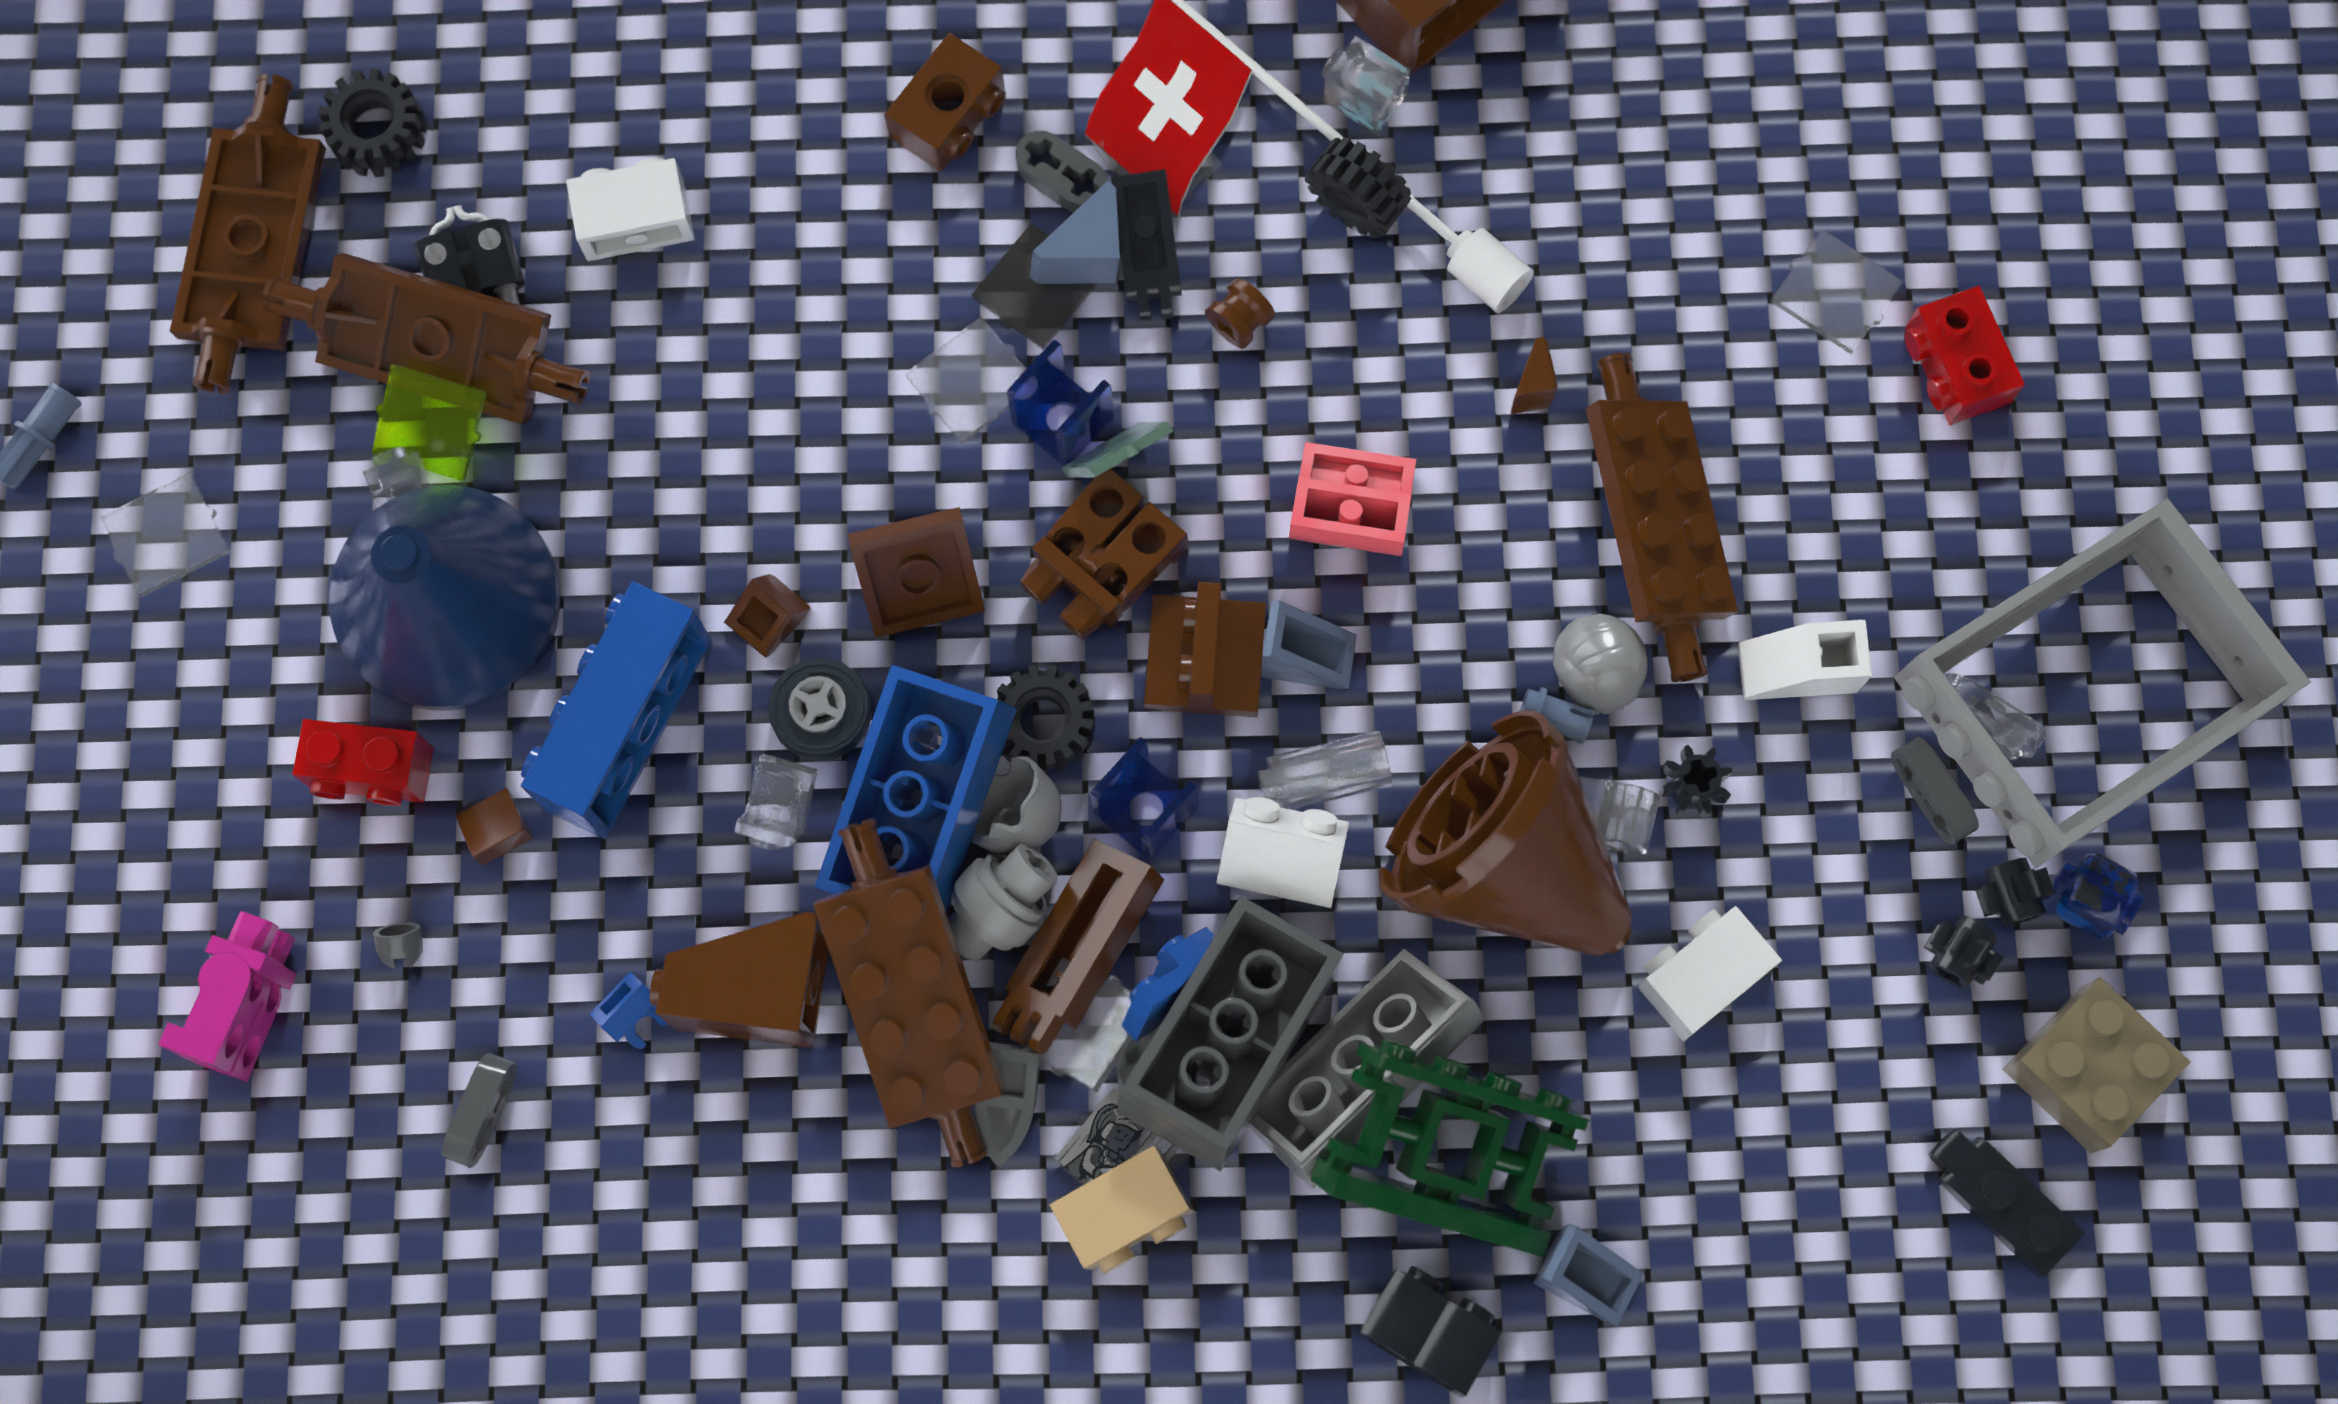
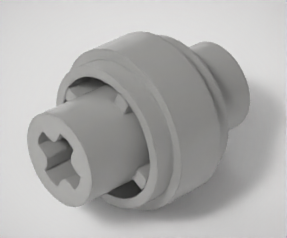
M1020 843L1006 858L995 854H990L986 858H977L955 880V890L951 893V901L955 911L948 917V921L959 953L972 961H979L992 947L1003 951L1010 950L1012 947H1021L1043 925L1044 915L1047 913V903L1043 895L1057 882L1058 876L1053 866L1040 852L1027 844Z

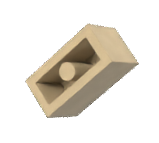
M1155 1145L1049 1204L1083 1269L1092 1270L1099 1266L1103 1274L1133 1259L1135 1256L1130 1247L1151 1236L1155 1244H1159L1187 1228L1183 1217L1194 1212L1161 1149Z

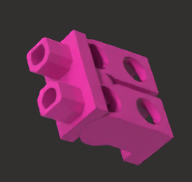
M240 911L228 940L214 935L209 940L205 952L212 957L206 960L200 969L198 977L200 992L184 1027L167 1023L158 1045L192 1063L248 1082L279 1009L282 997L280 987L290 990L297 975L284 966L295 938L288 933L278 930L279 926L271 921Z

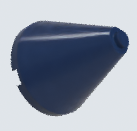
M439 485L415 489L388 500L372 511L353 530L343 545L333 568L329 589V613L336 640L343 654L359 675L373 687L401 703L416 708L441 711L460 710L478 706L513 688L511 684L523 675L534 661L539 663L545 654L557 626L561 601L560 581L554 558L546 542L532 523L514 506L497 496L475 488L455 485Z

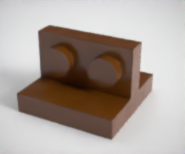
M960 507L847 534L875 638L985 612Z
M1199 581L1197 597L1153 594L1144 709L1258 718L1266 602L1221 599V583Z

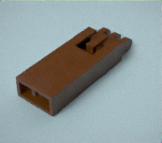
M1094 838L1005 986L1009 994L993 1019V1030L1002 1035L1010 1033V1038L1021 1045L1028 1043L1029 1049L1040 1055L1048 1051L1063 1024L1076 1030L1165 879L1151 865ZM1062 958L1071 961L1064 973L1058 970L1055 972L1054 977L1057 979V982L1051 992L1044 991L1045 986Z

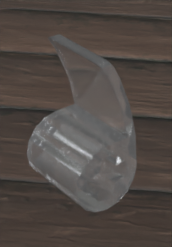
M1579 777L1606 848L1628 854H1647L1660 801L1659 794L1632 784Z

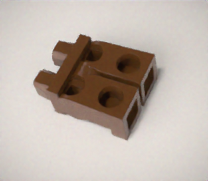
M1110 468L1089 483L1052 526L1047 535L1043 536L1034 545L1032 550L1035 560L1023 575L1020 584L1027 594L1043 606L1062 585L1076 598L1059 615V618L1072 633L1083 640L1097 630L1104 622L1111 628L1123 616L1122 613L1136 602L1170 563L1174 565L1189 550L1188 534L1150 501L1145 505L1144 496Z

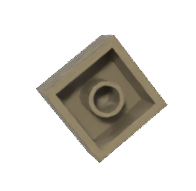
M2099 977L2079 988L2002 1070L2092 1154L2111 1147L2191 1061L2109 984Z

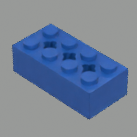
M631 581L624 595L619 593L612 600L606 612L605 624L607 627L597 645H589L583 653L577 668V674L580 676L569 696L565 694L557 701L549 719V725L552 728L542 747L535 746L530 751L521 770V777L524 780L520 787L546 812L605 840L712 642L711 637L694 609L634 581Z
M891 665L814 887L832 894L841 893L852 888L851 882L856 880L838 830L857 822L860 825L864 820L875 818V826L889 867H896L897 872L901 873L930 865L947 914L951 903V893L955 890L954 882L961 874L1017 708L1000 700ZM934 734L942 737L938 750L930 746V740ZM915 789L923 793L919 805L911 801V796ZM896 844L901 845L903 848V855L900 861L892 856V851Z

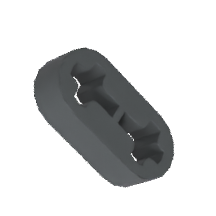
M1033 131L1027 133L1020 139L1016 147L1017 169L1023 180L1071 213H1074L1092 194L1083 192L1079 197L1075 196L1074 183L1067 177L1082 185L1086 184L1089 179L1092 180L1094 193L1108 181L1105 170L1099 164L1050 132ZM1046 150L1049 151L1050 162L1057 170L1044 162H1040L1036 167H1033L1030 154L1033 152L1040 156Z
M1916 737L1892 751V764L1899 778L1933 829L1945 842L1955 844L1978 830L1979 823L1974 809L1929 743L1921 737Z
M486 1053L481 1058L469 1080L445 1135L441 1152L443 1158L468 1168H472L478 1163L490 1141L514 1086L518 1070L517 1063L492 1053Z

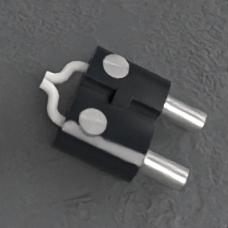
M457 205L446 209V218L432 227L430 236L414 243L423 277L487 296H497L498 299L520 305L516 291L525 286V280L509 223L506 219L489 220L480 213H465L462 206ZM455 213L461 220L467 222L479 221L478 223L464 226L465 230L452 233L451 230L439 233L453 223Z

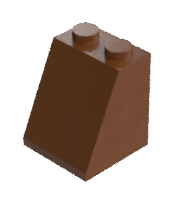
M804 912L666 954L663 970L656 969L654 971L650 986V1004L657 1005L655 1014L677 1031L814 1048L829 957V949L817 914Z

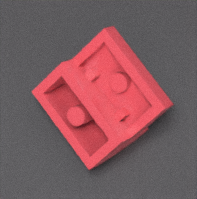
M1305 442L1289 539L1402 556L1416 459Z

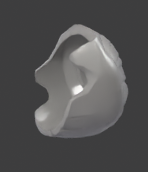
M1595 614L1575 619L1562 631L1554 647L1553 667L1561 685L1574 704L1587 709H1595L1594 714L1603 713L1606 715L1623 709L1637 698L1647 675L1648 657L1642 639L1631 626L1611 615Z
M1026 756L1012 758L1009 773L994 775L972 839L974 844L990 853L1009 855L1020 843L1027 844L1036 849L1045 844L1058 829L1062 806L1059 791L1044 771Z

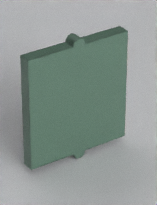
M1168 421L1137 423L1061 468L1066 477L1095 478L1172 433L1173 429Z

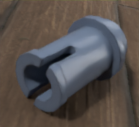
M1540 687L1538 692L1528 689L1519 710L1539 712L1559 729L1564 737L1575 740L1580 744H1583L1588 736L1595 709H1587L1547 695V689Z

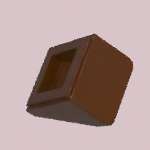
M1544 337L1535 339L1510 410L1511 414L1550 408L1553 403L1558 385L1548 341Z
M767 574L753 578L724 623L766 658L798 626L811 607L778 578Z
M508 788L455 815L473 858L482 866L533 839Z

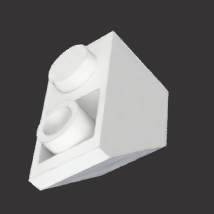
M1865 620L1807 623L1742 641L1737 645L1744 700L1858 693L1872 677Z

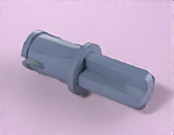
M52 382L49 384L47 391L23 422L19 420L15 422L14 426L18 430L0 452V482L13 489L19 487L46 449L51 451L55 449L56 445L52 441L76 409L80 408L82 405L80 400Z

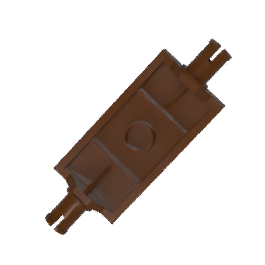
M260 74L257 77V88L251 116L244 120L242 126L236 130L213 128L170 326V332L176 339L202 342L197 371L192 383L195 387L207 392L214 393L215 385L218 386L217 391L219 394L230 391V380L237 348L244 346L285 351L291 318L277 313L265 312L262 308V299L266 298L273 301L274 297L263 294L267 282L272 277L280 278L282 281L295 285L299 284L326 148L320 139L297 137L288 132L284 122L290 94L293 91V83L275 74L272 77V84L268 83L270 78L268 74Z
M346 253L334 255L330 278L324 287H319L316 291L282 281V279L272 277L267 282L263 294L274 297L273 301L266 298L262 299V308L265 312L277 313L307 322L309 329L314 330L319 341L315 359L316 363L518 424L530 421L536 391L570 401L575 405H580L584 401L589 389L588 387L580 386L582 382L590 383V372L588 370L576 369L545 359L544 349L551 320V314Z
M1615 353L1597 361V368L1600 371L1606 400H1598L1585 408L1622 568L1635 622H1653L1656 634L1663 637L1671 671V681L1676 683L1679 681H1692L1708 674L1696 627L1705 620L1726 619L1738 613V608L1687 401H1647L1645 398H1641L1633 368L1632 354L1625 353L1623 355V353Z
M875 818L862 821L860 825L857 822L838 830L856 880L851 882L852 888L818 899L813 905L889 1129L928 1117L937 1119L950 1156L951 1167H962L965 1164L964 1159H967L968 1163L972 1164L988 1155L986 1148L983 1146L971 1107L976 1103L1002 1096L1005 1087L930 865L901 873L897 872L896 867L890 868L875 826Z

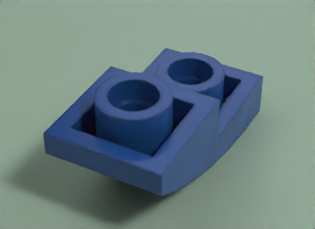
M1207 927L1186 938L1178 935L1169 940L1156 956L1159 963L1154 974L1142 980L1130 993L1129 1000L1131 1004L1121 1026L1135 1042H1138L1162 1024L1211 944L1214 934Z

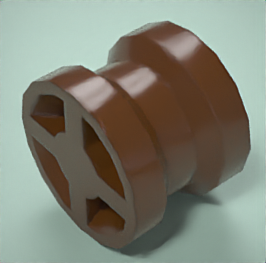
M1236 278L1227 287L1228 295L1222 301L1212 302L1205 309V315L1222 337L1234 346L1244 349L1253 341V332L1257 327L1266 326L1275 318V311L1264 295L1252 284L1243 279Z

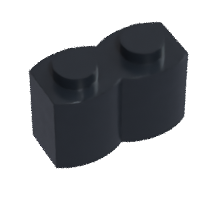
M1411 1266L1407 1274L1399 1269H1395L1357 1334L1460 1398L1466 1397L1502 1333L1490 1325L1495 1316L1484 1307L1464 1297L1459 1305L1451 1302L1438 1293L1443 1284L1417 1267Z

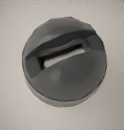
M395 923L378 928L373 932L377 955L388 967L397 969V959L406 958L408 967L419 960L423 952L421 927L418 923Z

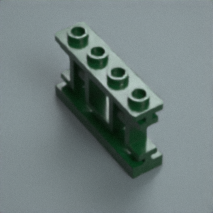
M1382 1039L1380 1048L1359 1043L1356 1055L1363 1060L1360 1069L1354 1068L1351 1080L1365 1089L1375 1091L1360 1138L1356 1145L1330 1137L1326 1148L1330 1151L1328 1160L1320 1157L1317 1158L1310 1180L1332 1197L1544 1258L1551 1234L1542 1229L1545 1218L1551 1220L1554 1208L1539 1198L1532 1197L1531 1193L1548 1144L1575 1151L1578 1140L1573 1137L1575 1130L1586 1131L1590 1119L1571 1109L1574 1099L1541 1087L1537 1097L1520 1092L1522 1083L1494 1072H1488L1485 1081L1468 1076L1470 1067L1438 1055L1435 1056L1433 1065L1415 1060L1416 1050L1391 1040ZM1385 1071L1448 1089L1447 1095L1423 1089L1413 1119L1396 1115L1405 1087L1390 1078L1384 1077ZM1492 1103L1552 1122L1550 1127L1527 1120L1516 1151L1502 1146L1511 1119L1490 1109ZM1444 1112L1480 1123L1462 1176L1426 1165ZM1388 1138L1404 1142L1395 1169L1409 1179L1416 1180V1184L1412 1185L1352 1166L1353 1163H1358L1377 1169ZM1495 1169L1508 1173L1500 1200L1513 1209L1520 1211L1518 1216L1460 1199L1459 1195L1464 1194L1483 1200Z

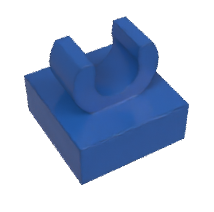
M629 972L589 1013L596 1023L616 1042L624 1037L633 1047L643 1049L647 1045L635 1032L638 1020L643 1017H652L662 1027L667 1024L655 1014L657 1005L650 1004V989L632 972Z

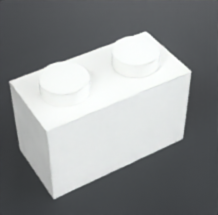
M658 157L646 158L638 161L632 167L612 171L605 168L591 169L584 172L580 177L566 180L576 240L587 261L695 240L685 184L675 158L667 160Z
M1251 797L1246 800L1235 798L1228 821L1216 884L1331 908L1349 822L1338 820L1335 815L1324 810L1309 809L1300 812L1281 808L1275 801L1263 797Z
M1734 906L1722 917L1714 908L1687 930L1694 938L1693 941L1678 953L1671 945H1668L1643 966L1649 976L1639 985V990L1683 1042L1782 961L1737 906Z

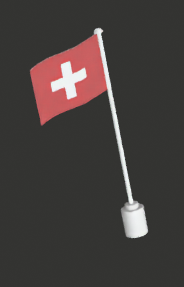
M1154 0L1137 41L1100 93L1088 119L1085 137L1127 174L1166 169L1171 211L1178 219L1182 203L1193 178L1230 125L1252 74L1330 141L1337 137L1341 140L1344 138L1184 0ZM1410 195L1412 199L1407 207L1451 244L1446 254L1451 259L1448 263L1447 271L1496 313H1501L1507 309L1527 287L1534 271L1486 229L1480 228L1474 233L1465 230L1458 236Z

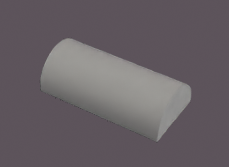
M1403 949L1282 1067L1248 1126L1295 1175L1311 1188H1315L1317 1185L1310 1178L1317 1158L1320 1157L1327 1160L1329 1158L1330 1151L1326 1148L1330 1137L1357 1145L1375 1095V1091L1365 1089L1351 1080L1354 1068L1360 1069L1363 1060L1356 1055L1359 1043L1380 1048L1382 1039L1391 1040L1416 1050L1415 1060L1433 1065L1436 1055L1447 1058L1484 1022L1483 1014L1472 998L1407 950ZM1385 1071L1384 1077L1390 1078L1405 1087L1400 1104L1422 1083V1081L1390 1071Z

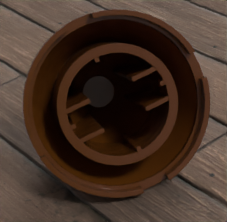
M1518 711L1502 717L1491 725L1499 734L1498 737L1491 740L1481 749H1477L1467 740L1437 768L1408 804L1385 846L1386 849L1396 856L1392 873L1385 867L1379 869L1378 879L1380 888L1400 908L1410 913L1592 956L1615 953L1626 944L1631 936L1632 912L1564 736L1559 729L1536 711Z

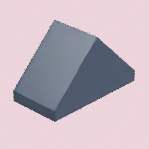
M1107 181L1033 250L1030 278L1037 284H1101L1116 282L1120 253L1115 186Z
M1280 600L1271 601L1261 677L1340 690L1349 689L1357 634Z
M1567 1224L1558 1231L1533 1284L1618 1327L1644 1273L1579 1227Z

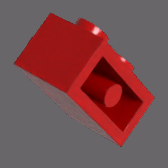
M1980 285L1917 307L1905 327V344L1912 359L1916 362H1921L1928 378L1927 392L1930 401L1936 410L1943 411L1949 426L2011 404L2025 386V383Z
M303 719L292 775L310 788L309 793L311 795L321 798L342 800L345 794L366 796L367 801L386 806H401L402 800L424 803L434 747L416 731Z

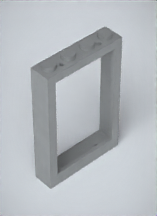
M2168 498L1917 655L1894 677L1902 688V693L1907 703L1913 709L1920 712L1937 735L1942 750L1949 757L1955 759L1972 782L1977 797L1982 803L1993 810L2009 832L2011 842L2015 848L2027 856L2036 869L2311 683L2306 674ZM2131 555L2243 701L2056 825L1944 673Z

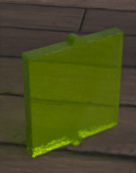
M396 364L391 365L383 403L378 404L376 407V412L380 417L371 454L456 480L465 481L474 444L482 438L478 427L487 392Z

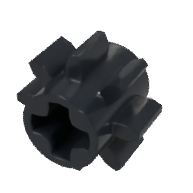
M1686 745L1680 753L1681 765L1674 761L1666 760L1662 766L1661 771L1672 779L1671 782L1662 787L1659 795L1660 797L1672 796L1673 800L1678 804L1676 808L1677 816L1682 815L1686 809H1697L1701 818L1706 819L1711 813L1710 799L1717 803L1725 804L1730 798L1731 794L1729 791L1720 787L1722 781L1731 775L1733 770L1731 767L1720 768L1719 764L1714 760L1716 749L1713 747L1705 755H1694L1693 749ZM1690 772H1692L1696 780H1706L1707 785L1701 793L1696 784H1685L1684 780Z
M2027 857L1998 864L1984 871L1988 884L1981 886V889L1975 891L1984 917L1994 914L2000 915L2003 926L2009 927L2047 914L2043 900L2049 899V896L2056 893L2046 867L2038 870L2031 869Z
M1959 916L1954 925L1947 920H1943L1941 925L1938 924L1924 945L1926 950L1935 954L1929 964L1931 971L1947 983L1961 989H1968L1973 980L1981 985H1984L1986 980L1990 981L2003 960V956L1992 951L1998 941L1997 935L1981 922L1967 916Z

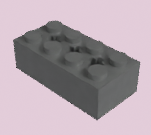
M1240 896L1121 1088L1117 1112L1221 1172L1335 980L1344 954ZM1256 981H1261L1267 984L1268 988L1259 989L1254 987ZM1227 1028L1237 1030L1239 1037L1232 1038L1226 1036ZM1198 1076H1202L1210 1080L1209 1087H1200L1193 1084L1192 1081L1196 1083Z

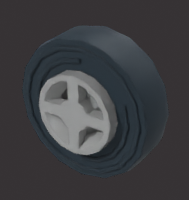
M828 658L806 659L788 668L774 684L768 702L769 721L780 743L796 756L814 761L837 759L852 751L866 735L872 717L870 694L860 675L845 663ZM825 714L830 716V718L825 717L823 719H818L817 722H814L817 717H821Z

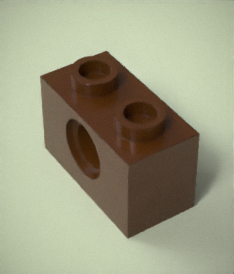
M948 33L885 112L884 117L889 138L942 172L952 158L959 160L967 152L974 138L973 132L984 118L991 119L1001 108L1006 97L1002 67L953 34ZM948 100H956L962 103L957 109L952 111L938 109L941 103Z

